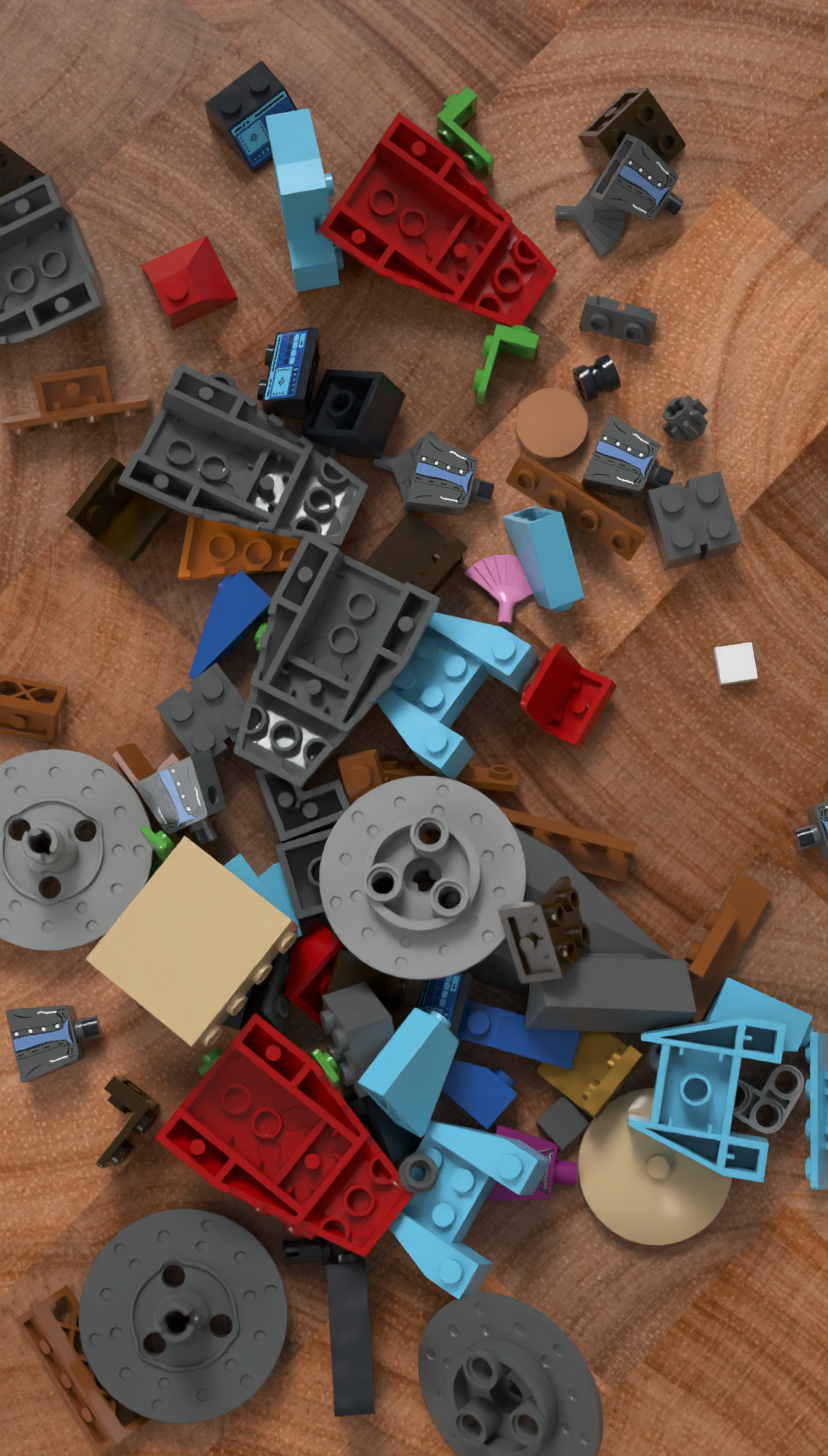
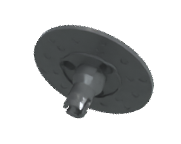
M184 1208L157 1212L132 1223L120 1231L102 1249L86 1277L79 1306L81 1343L87 1361L98 1381L108 1393L128 1409L147 1418L167 1423L183 1424L210 1420L235 1409L248 1400L262 1386L272 1372L280 1356L287 1331L288 1307L285 1287L276 1263L268 1250L250 1231L237 1222L217 1213L200 1209ZM169 1265H178L184 1270L185 1280L183 1284L172 1285L167 1281L165 1271ZM176 1311L183 1313L185 1316L189 1315L190 1319L186 1322L185 1329H178L172 1325L170 1317L174 1316ZM225 1314L229 1316L233 1323L230 1333L219 1334L213 1329L212 1319L215 1315ZM153 1332L160 1333V1336L166 1341V1349L163 1352H153L147 1345L148 1334Z
M486 1292L467 1294L460 1298V1300L456 1298L446 1304L431 1318L425 1328L419 1347L418 1373L420 1386L426 1406L436 1427L458 1456L598 1455L603 1437V1410L595 1379L580 1351L563 1330L539 1310L516 1298Z

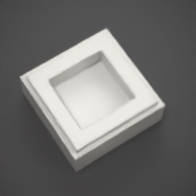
M752 642L715 647L713 649L719 686L756 681L758 679Z

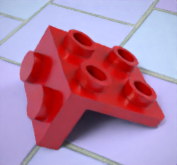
M556 643L551 651L544 655L540 669L532 683L528 684L524 689L520 708L543 733L581 750L617 685L612 680L583 668L564 645Z

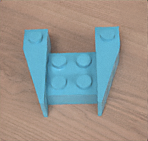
M309 108L267 115L265 118L296 291L300 292L340 285L338 270L344 269L341 248H334L333 242L317 232L327 218V213H330L328 197L335 196L331 173L324 174Z
M435 612L406 669L379 698L377 703L425 766L443 778L455 780L474 755V751L462 736L449 729L489 674L517 692H520L541 661L530 644L502 627Z
M742 1015L641 1031V1041L661 1044L650 1118L628 1114V1125L723 1176L763 1183L769 1142L764 1137L730 1132L741 1057L781 1064L787 1024L783 1021Z
M430 1119L427 1130L424 1133L426 1135L415 1154L427 1155L435 1162L438 1169L437 1182L430 1191L424 1194H414L388 1228L424 1275L460 1300L464 1295L478 1292L493 1265L491 1261L462 1243V1240L495 1182L498 1181L518 1195H533L552 1160L518 1139ZM414 1167L411 1171V1176L415 1181L420 1182L423 1180L424 1173L420 1168Z

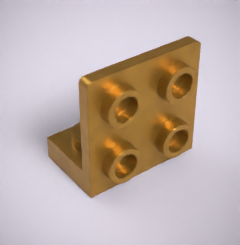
M578 1031L581 1032V1037L572 1070L542 1062L537 1068V1073L596 1120L641 1064L643 1055L631 1045L629 1047L626 1046L610 1032Z

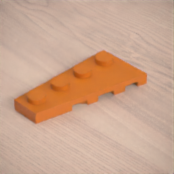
M188 516L178 579L179 581L226 577L229 574L235 576L240 570L246 575L285 572L302 540Z

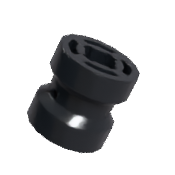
M608 355L597 358L593 366L580 365L572 370L576 387L586 403L597 399L599 393L603 390L611 393L621 388L617 369Z

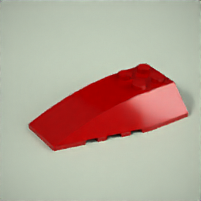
M398 113L317 232L382 277L512 328L514 325H522L558 270L527 234L523 235L512 222L513 218L505 209H501L488 194L489 190L480 180L477 181L466 169L467 165L456 153L405 116Z
M254 1013L154 1137L216 1189L242 1199L248 1204L270 1212L289 1223L300 1226L363 1257H366L414 1195L403 1188L396 1168L337 1089L330 1083L317 1062L256 1013Z

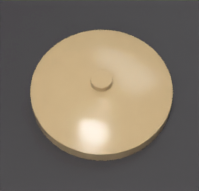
M655 1088L637 1089L611 1100L596 1120L592 1118L589 1122L590 1125L584 1131L578 1150V1180L589 1208L611 1231L640 1244H673L694 1236L714 1220L726 1201L732 1177L723 1176L629 1126L627 1121L628 1114L650 1118Z

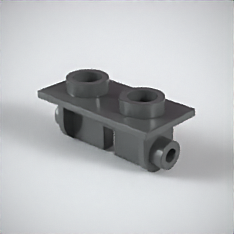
M595 294L594 297L587 296L579 325L580 329L649 346L658 315L651 312L652 308L647 309L626 303L625 311L618 309L620 301L604 298L598 294Z
M288 951L283 954L280 952L270 963L272 969L263 982L257 985L260 990H267V992H255L247 1012L249 1020L256 1013L280 1033H282L286 1017L290 1012L291 1000L285 995L291 958Z

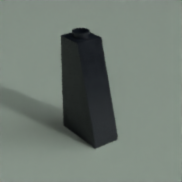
M354 1252L334 1254L335 1261H328L326 1264L335 1417L375 1414L376 1394L366 1259H358V1254Z

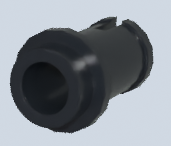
M320 1236L313 1238L312 1241L310 1239L283 1241V1254H286V1257H284L285 1265L290 1266L291 1264L317 1261L320 1262V1265H325L326 1261L333 1260L332 1242Z

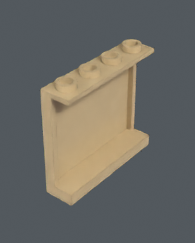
M184 836L85 960L191 1047L201 1051L204 1046L210 1047L222 1033L220 1026L229 1015H236L247 1001L245 994L253 984L259 985L269 975L272 969L270 963L279 952L285 953L296 940L297 935L295 932L299 926Z

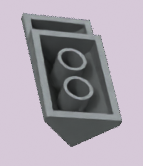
M584 953L564 978L530 982L525 1027L527 1029L641 1033V1031L685 1025L697 1012L687 962L684 959H648L643 954Z

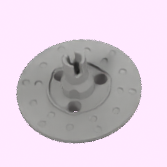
M50 749L25 753L0 764L1 939L20 947L40 951H62L89 944L100 939L108 932L148 882L152 868L153 849L140 832L144 825L152 830L148 814L132 786L106 763L83 753ZM21 822H28L31 830L29 832L25 831L22 841H16L13 835L14 828ZM87 823L95 824L97 832L94 839L89 842H81L78 836L80 828ZM45 837L52 841L49 849L52 852L49 855L46 853L39 854L38 846ZM51 879H58L61 883L60 893L55 898H46L43 891L44 885Z
M436 776L405 777L387 782L368 791L357 799L339 818L326 841L322 853L319 874L320 895L327 919L334 932L346 948L362 962L373 969L398 978L409 980L441 979L459 974L479 964L490 956L506 939L498 910L503 905L524 901L526 889L525 858L521 843L511 822L502 810L483 793L466 784L448 778ZM435 829L441 833L440 840L433 845H426L420 841L422 834L427 830ZM382 878H390L394 881L393 889L387 894H378L374 891L376 882ZM431 881L435 883L429 891L421 892L419 889V885L422 882ZM449 892L456 893L461 897L459 905L453 909H445L440 905L443 902L441 901L442 898Z

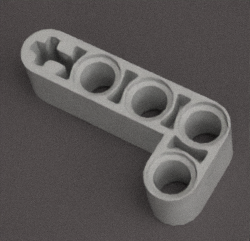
M651 1042L647 1047L645 1057L648 1066L657 1072L659 1056L656 1054V1050L661 1049V1044ZM775 1065L765 1073L757 1089L738 1078L737 1088L740 1092V1100L734 1106L732 1118L759 1133L769 1134L778 1131L785 1123L803 1090L804 1078L801 1072L791 1065ZM782 1071L787 1072L792 1078V1087L786 1093H781L775 1086V1078ZM762 1105H768L774 1115L773 1121L766 1127H762L756 1120L757 1109Z

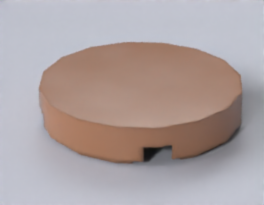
M542 388L528 395L519 406L515 418V430L518 441L522 448L535 458L544 461H556V459L567 458L573 455L584 442L588 430L587 412L581 401L572 393L559 388Z

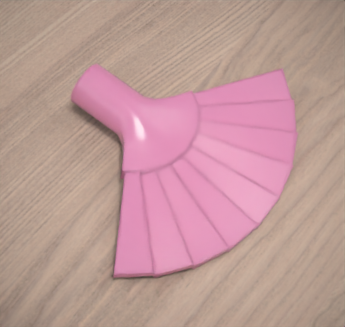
M506 554L487 557L473 564L464 573L498 602L497 624L502 626H511L514 605L533 595L518 556Z

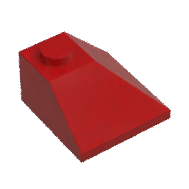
M207 235L141 265L172 330L238 300Z
M317 920L292 948L285 995L323 1029L320 1020V1012L323 1005L322 996L326 995L339 949L344 946L333 940L334 934Z

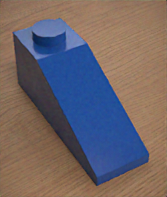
M242 570L235 576L232 574L226 576L216 588L218 593L214 597L189 673L191 680L216 662L220 665L269 615L268 610L271 598Z
M466 1000L456 1038L572 1070L581 1032L574 1030L527 1029L525 1027L526 1016Z
M454 1059L442 1087V1091L486 1129L493 1124L517 1095L511 1089L516 1082L500 1068H497L493 1073L488 1068Z

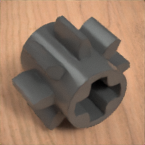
M689 395L685 398H674L664 409L662 417L667 423L662 426V429L671 439L676 437L680 443H683L685 440H695L706 429L708 421L703 415L706 414L708 409L699 399L693 400Z

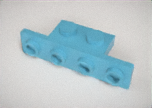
M811 1032L810 1041L805 1047V1058L807 1063H810V1079H807L805 1085L806 1100L810 1102V1118L806 1120L805 1124L806 1139L810 1141V1157L806 1160L805 1174L807 1180L810 1181L811 1189L822 1190L828 1189V1033Z

